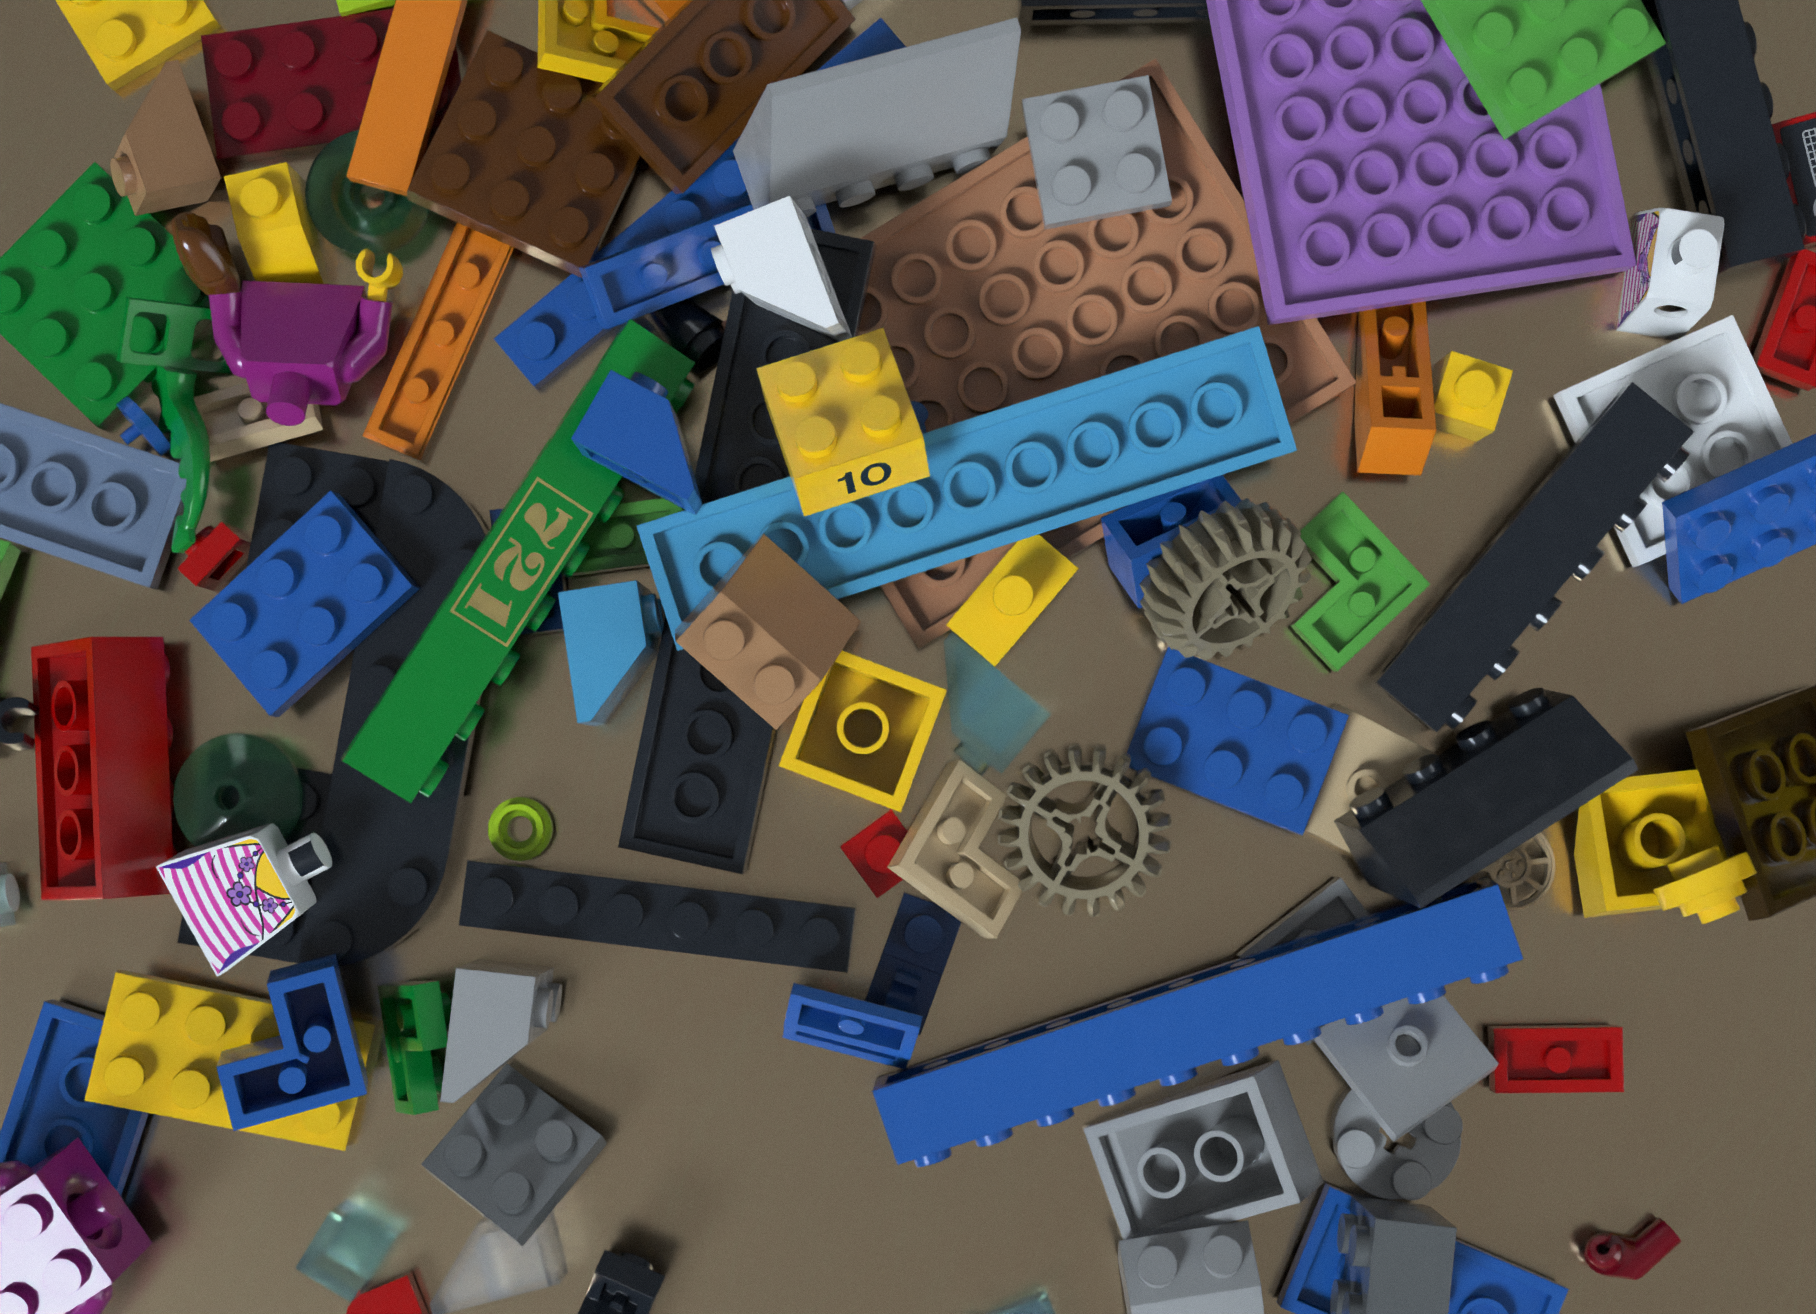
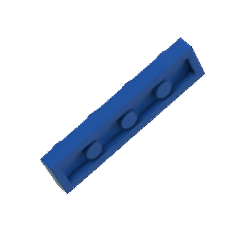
M751 202L579 267L600 327L602 329H610L627 322L629 319H636L723 285L724 282L718 272L711 252L712 247L721 244L714 226L754 210ZM826 203L815 206L816 212L807 217L810 228L835 233Z

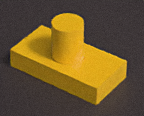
M1039 534L1019 540L949 620L946 626L995 667L1079 568Z

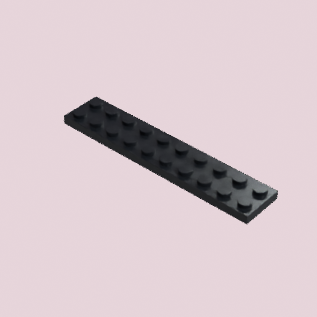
M811 229L852 335L851 338L856 337L859 332L876 243L870 240ZM734 291L732 292L695 471V480L702 504L790 477L767 409L756 368L840 342L756 305L742 292L737 294ZM666 616L618 847L743 875L747 870L775 729L685 649L677 651Z

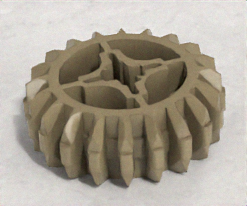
M1246 498L1234 507L1224 501L1215 513L1209 515L1201 510L1196 522L1188 527L1179 525L1180 534L1172 541L1161 542L1160 546L1163 554L1146 563L1150 575L1145 577L1139 584L1144 593V597L1140 601L1145 610L1144 614L1151 623L1152 629L1163 643L1166 642L1172 650L1179 651L1185 658L1197 654L1206 661L1217 652L1227 658L1237 646L1243 644L1250 648L1254 638L1262 633L1271 634L1270 627L1278 619L1290 617L1287 609L1288 606L1300 601L1304 597L1300 587L1311 578L1307 566L1312 558L1307 551V545L1300 537L1301 532L1289 518L1285 519L1279 510L1273 509L1267 502L1256 505Z
M1071 743L1068 753L1069 764L1062 765L1055 750L1049 749L1044 753V761L1049 771L1048 773L1044 774L1036 765L1030 762L1023 767L1022 773L1032 786L1031 789L1020 783H1010L1007 794L1012 800L1022 806L1007 805L1000 808L998 818L1005 823L1017 826V828H1010L1000 832L998 844L1004 847H1019L1018 850L1005 858L1004 865L1007 870H1017L1024 866L1029 868L1020 878L1018 886L1025 892L1032 889L1038 882L1042 883L1044 887L1039 896L1038 903L1047 907L1052 903L1056 893L1065 896L1063 914L1071 916L1076 908V899H1087L1089 916L1095 917L1100 914V897L1107 896L1111 906L1116 911L1125 907L1124 894L1121 890L1123 886H1126L1132 894L1138 897H1142L1146 893V885L1137 874L1139 871L1150 877L1158 878L1160 876L1162 865L1155 858L1148 855V853L1167 854L1170 852L1171 842L1163 836L1152 834V832L1170 828L1172 821L1170 814L1163 812L1150 813V810L1160 806L1165 801V794L1162 789H1153L1144 794L1141 793L1140 790L1151 779V772L1147 768L1138 770L1130 779L1124 775L1131 761L1129 754L1122 752L1117 757L1114 766L1110 767L1104 764L1106 745L1097 744L1093 752V762L1082 761V748L1080 744ZM1075 781L1099 783L1092 794L1080 803H1068L1059 798L1053 801L1046 797L1050 791L1066 783ZM1117 792L1128 802L1136 816L1139 835L1135 846L1123 840L1122 833L1116 831L1107 820L1111 802ZM1100 805L1097 809L1095 833L1099 836L1098 839L1092 841L1088 835V841L1084 843L1079 841L1073 853L1070 854L1074 839V826L1070 821L1077 818L1081 825L1082 817L1090 818L1096 806ZM1033 813L1046 819V826L1053 829L1062 841V847L1053 866L1042 856L1035 844L1031 826ZM1098 856L1110 862H1113L1116 858L1123 862L1114 870L1099 876L1078 877L1070 875L1071 872L1074 873L1077 866L1083 860L1089 857Z

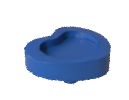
M126 396L116 404L132 425L119 435L127 445L141 435L159 456H163L170 450V443L164 434L132 399Z

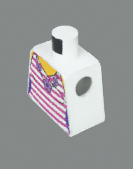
M1660 207L1636 212L1633 215L1631 239L1637 265L1625 271L1616 331L1677 340L1684 337L1709 311L1714 299L1725 224L1723 217ZM1671 305L1670 312L1660 310L1657 307Z
M269 823L186 849L156 866L216 976L227 972L317 903L316 896L307 880L331 868L332 858L326 844L318 834L311 833L287 845L279 828L274 823Z

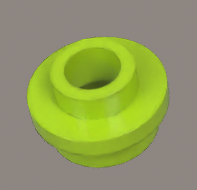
M515 797L502 802L493 811L488 823V835L494 849L503 857L514 861H525L540 855L548 847L553 834V823L547 809L538 801L527 797ZM520 816L527 818L533 828L531 836L525 841L515 839L511 833L512 822Z

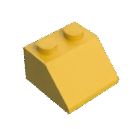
M1697 769L1626 777L1579 807L1574 859L1584 918L1662 909L1653 889L1674 880L1667 866L1668 864L1715 845L1719 846L1724 859L1727 858Z

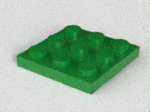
M94 162L0 257V334L96 427L106 430L122 414L116 404L126 396L134 401L152 383L157 373V366L117 361L126 297L210 307L209 295L200 290L186 274L175 246L173 234L151 213L135 216L128 196H120L115 188L112 176L102 166ZM150 312L137 313L132 323L129 342L130 349L132 351L148 353L159 352L164 343L167 324L166 316ZM201 319L196 323L193 340L212 320Z

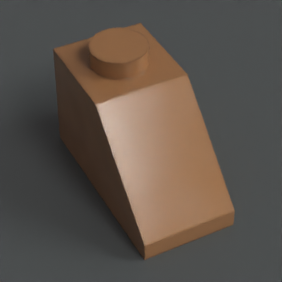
M178 60L165 62L127 128L114 158L110 162L115 188L120 196H128L135 216L207 202L221 179Z

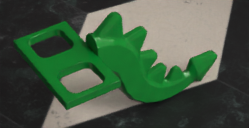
M126 297L117 361L157 366V373L152 380L151 388L153 393L159 398L161 408L158 428L162 433L168 434L171 432L170 452L173 458H181L178 473L180 478L186 479V488L182 490L180 495L184 505V513L176 517L171 544L173 553H184L196 541L195 530L204 509L210 475L209 437L204 420L194 400V384L197 373L191 370L230 374L231 370L223 355L218 359L195 358L191 354L195 325L201 319L212 320L210 307ZM150 312L166 316L167 324L164 343L159 352L148 353L132 351L130 349L129 342L132 323L137 313Z

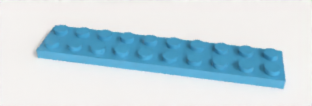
M1257 326L924 433L923 437L930 476L804 517L791 477H787L702 504L697 515L684 510L637 525V530L677 651L683 648L675 641V629L762 533L766 534L833 596L840 599L1297 451L1261 330Z

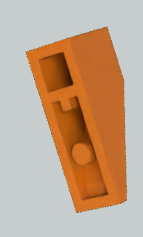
M1426 301L1358 312L1354 413L1357 473L1419 476L1422 474L1436 433Z

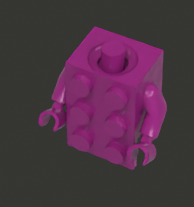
M79 1138L71 1141L31 1168L19 1160L0 1162V1314H102L113 1296L112 1283L153 1243Z

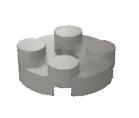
M1347 1086L1338 1098L1330 1119L1331 1139H1333L1334 1152L1342 1171L1366 1192L1389 1200H1419L1425 1197L1430 1190L1438 1187L1454 1168L1461 1149L1463 1123L1451 1102L1408 1132L1411 1135V1139L1406 1146L1397 1145L1393 1151H1389L1383 1148L1387 1138L1379 1132L1381 1126L1351 1087Z

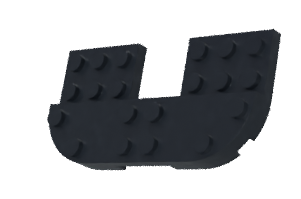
M279 442L268 447L246 568L329 491L339 493L417 583L420 589L354 650L332 773L212 753L195 847L269 823H274L279 828L287 845L311 833L318 834L330 852L332 867L307 880L316 896L317 903L249 955L302 963L336 954L338 965L344 966L384 953L419 929L439 905L453 875L468 797L464 796V789L475 728L465 742L454 736L440 758L449 764L443 778L428 798L418 792L412 803H409L344 763L341 757L489 531L475 510L459 492L421 468L393 459L386 461ZM481 696L476 702L478 705H480ZM182 915L177 943L200 947Z

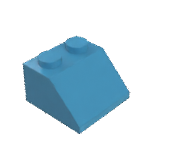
M637 580L558 592L576 717L579 724L590 726L607 724L658 655L659 646L657 638L662 636L666 615L661 600L657 599L655 594H651L650 590Z

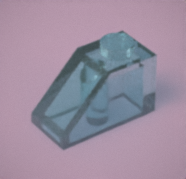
M951 632L943 642L950 732L960 741L953 752L981 775L989 767L998 774H1002L1051 714L955 633Z

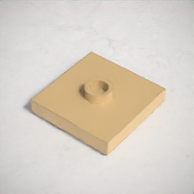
M1333 703L1331 709L1347 714L1349 717L1305 831L1351 854L1334 820L1350 811L1349 804L1360 794L1377 787L1387 788L1404 777L1403 769L1408 764L1422 756L1436 753L1338 703Z

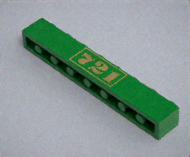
M631 319L621 327L341 757L344 763L409 803H412L418 792L427 798L432 794L449 767L448 763L440 759L454 736L463 742L469 737L485 711V708L476 703L490 681L500 687L508 677L521 655L512 649L525 626L535 632L542 624L556 601L555 598L547 594L560 572L568 577L573 575L591 547L589 543L582 539L595 518L606 523L626 492L617 486L622 477L621 475L583 456L571 439L610 370L628 379L632 377L634 372H638L658 382L668 390L669 393L666 399L670 401L675 413H677L695 385L686 379L695 364L694 361Z

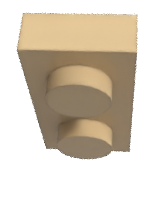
M247 382L194 397L209 437L210 462L323 430L319 404H308L305 420L301 424L296 426L281 425L272 421L267 416V402H259L252 398Z

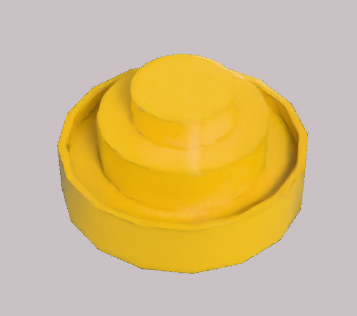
M1715 845L1668 864L1667 866L1674 880L1654 888L1653 891L1663 911L1679 906L1683 917L1697 913L1701 923L1706 924L1740 910L1735 897L1747 892L1742 880L1757 872L1747 851L1724 859L1719 846Z

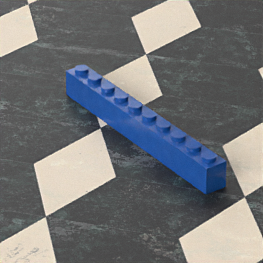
M1485 876L1452 888L1423 908L1407 902L908 1067L906 1070L902 1069L878 1077L872 1092L897 1165L914 1160L916 1167L929 1166L952 1155L951 1147L975 1140L977 1147H985L1008 1139L1013 1135L1012 1127L1036 1120L1039 1127L1065 1121L1075 1114L1073 1107L1094 1100H1098L1101 1107L1121 1103L1136 1095L1134 1088L1136 1086L1158 1079L1161 1086L1182 1083L1198 1074L1197 1066L1221 1059L1223 1066L1243 1063L1260 1054L1258 1046L1279 1039H1283L1284 1045L1300 1044L1321 1035L1320 1026L1345 1018L1347 1025L1364 1023L1384 1014L1383 1005L1407 998L1409 1004L1425 1003L1446 994L1444 985L1468 977L1472 984L1498 979L1509 973L1508 964L1523 960V956L1499 885Z

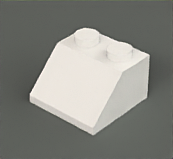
M791 196L714 226L721 244L711 248L712 256L726 286L731 284L735 294L742 292L756 305L837 341H843L852 337L807 217Z

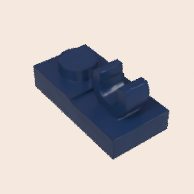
M904 892L865 1001L923 1016L918 1035H921L961 922L936 903Z

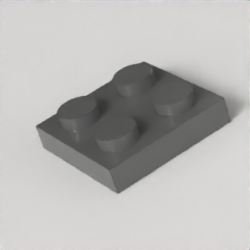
M506 1063L421 1165L428 1173L523 1247L602 1151L607 1142L601 1134Z

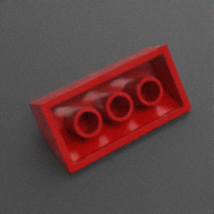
M86 637L31 647L33 704L39 707V715L34 716L41 900L112 899L171 894L156 866L177 855L176 848L172 844L171 814L175 808L176 794L174 786L170 781L168 751L173 741V729L167 717L166 686L170 678V664L164 653V637Z

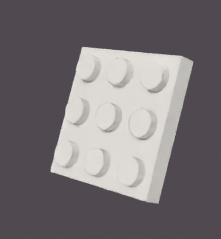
M1733 315L1553 395L1575 443L1619 391L1631 382L1694 431L1682 445L1690 452L1685 462L1666 482L1655 477L1640 495L1647 502L1642 512L1623 532L1615 528L1632 567L1640 566L1666 554L1663 501L1793 444Z

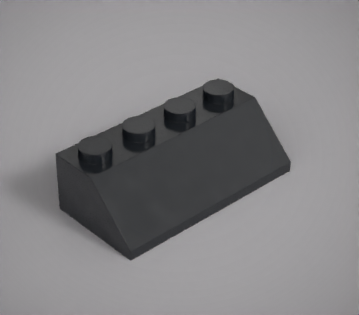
M1533 688L1513 698L1508 704L1510 710L1495 720L1481 721L1462 730L1456 736L1457 744L1441 754H1428L1408 764L1403 769L1404 777L1387 788H1373L1354 798L1349 804L1351 810L1334 820L1369 886L1414 906L1423 908L1639 769L1634 759L1573 695L1543 688Z

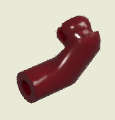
M1658 1217L1636 1238L1608 1233L1593 1235L1585 1246L1584 1256L1588 1266L1602 1276L1638 1280L1646 1275L1682 1241L1674 1230Z

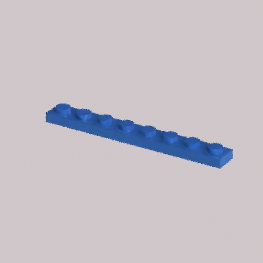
M880 18L818 70L901 49L906 46L884 20ZM739 138L683 194H675L673 191L668 193L597 252L593 262L751 202L733 153ZM571 274L498 334L494 340L538 391L612 328L602 329L600 327L583 278Z

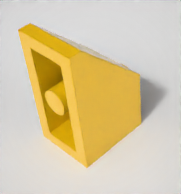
M287 162L224 176L237 237L255 281L328 284L305 180Z

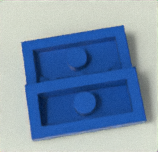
M793 983L782 1038L906 1070L908 1061L913 1053L923 1016Z

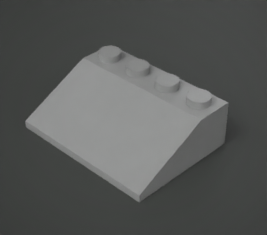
M1017 17L767 84L733 150L753 209L755 210L791 196L806 217H809L816 212L815 206L837 200L840 207L854 206L875 196V189L896 184L899 191L910 190L931 181L934 178L933 173L954 167L956 174H966L991 159V155L1005 140L1008 133L1021 28Z

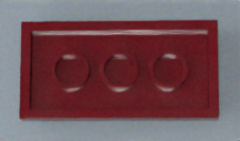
M393 9L201 35L217 159L223 165L354 147ZM459 36L456 40L430 136L435 135L464 78Z

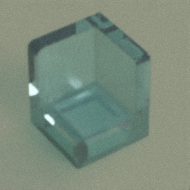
M346 1199L327 1215L295 1269L345 1300L352 1302L369 1286L401 1232Z

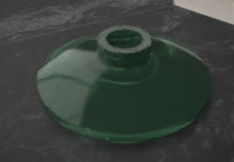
M359 130L352 131L331 141L313 161L305 187L307 209L317 230L337 248L355 255L368 248L374 252V256L385 255L411 242L426 224L431 210L409 201L407 196L385 190V198L380 206L376 208L366 207L364 204L365 194L374 187L351 182L346 176Z
M225 734L203 743L186 759L175 782L174 810L182 832L195 847L269 823H274L286 840L295 828L300 816L302 785L297 769L289 756L273 742L252 734ZM229 785L236 787L240 795L238 804L231 810L227 809L221 801V794Z

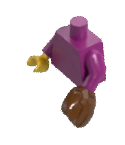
M181 212L172 220L173 239L186 274L200 290L209 295L215 343L232 373L247 380L252 398L259 402H267L266 414L272 421L285 426H296L305 420L308 404H340L345 401L352 383L359 382L386 355L393 301L387 300L388 290L396 287L403 277V267L400 261L390 252L386 260L387 268L378 277H373L372 274L375 264L374 252L366 248L358 254L356 271L369 284L367 295L365 287L357 285L243 281L240 291L238 271L233 262L223 228L219 225L209 224L206 218L191 212Z

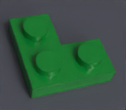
M400 981L378 985L396 1112L417 1115L439 1110L437 1094H440L442 1090L443 1071L436 1055L431 1056L430 1050L447 1047V1031H449L452 1006L449 996L446 992L440 991L439 981Z

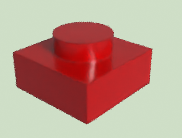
M222 521L216 528L209 525L196 534L195 543L185 551L188 557L177 569L195 586L214 591L247 556L250 550L251 539L239 528Z
M892 809L840 846L876 898H879L903 880L887 868L908 832Z

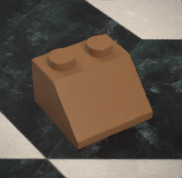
M762 533L675 629V641L777 730L822 681L861 623V620L766 534Z

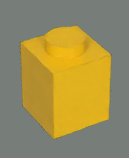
M1449 352L1435 364L1432 373L1436 429L1475 442L1493 433L1513 370L1458 352Z

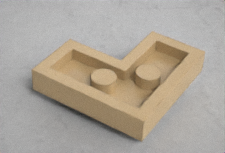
M959 759L947 763L887 868L983 939H993L998 937L1023 892L1018 886L1020 879L978 849L1008 796Z

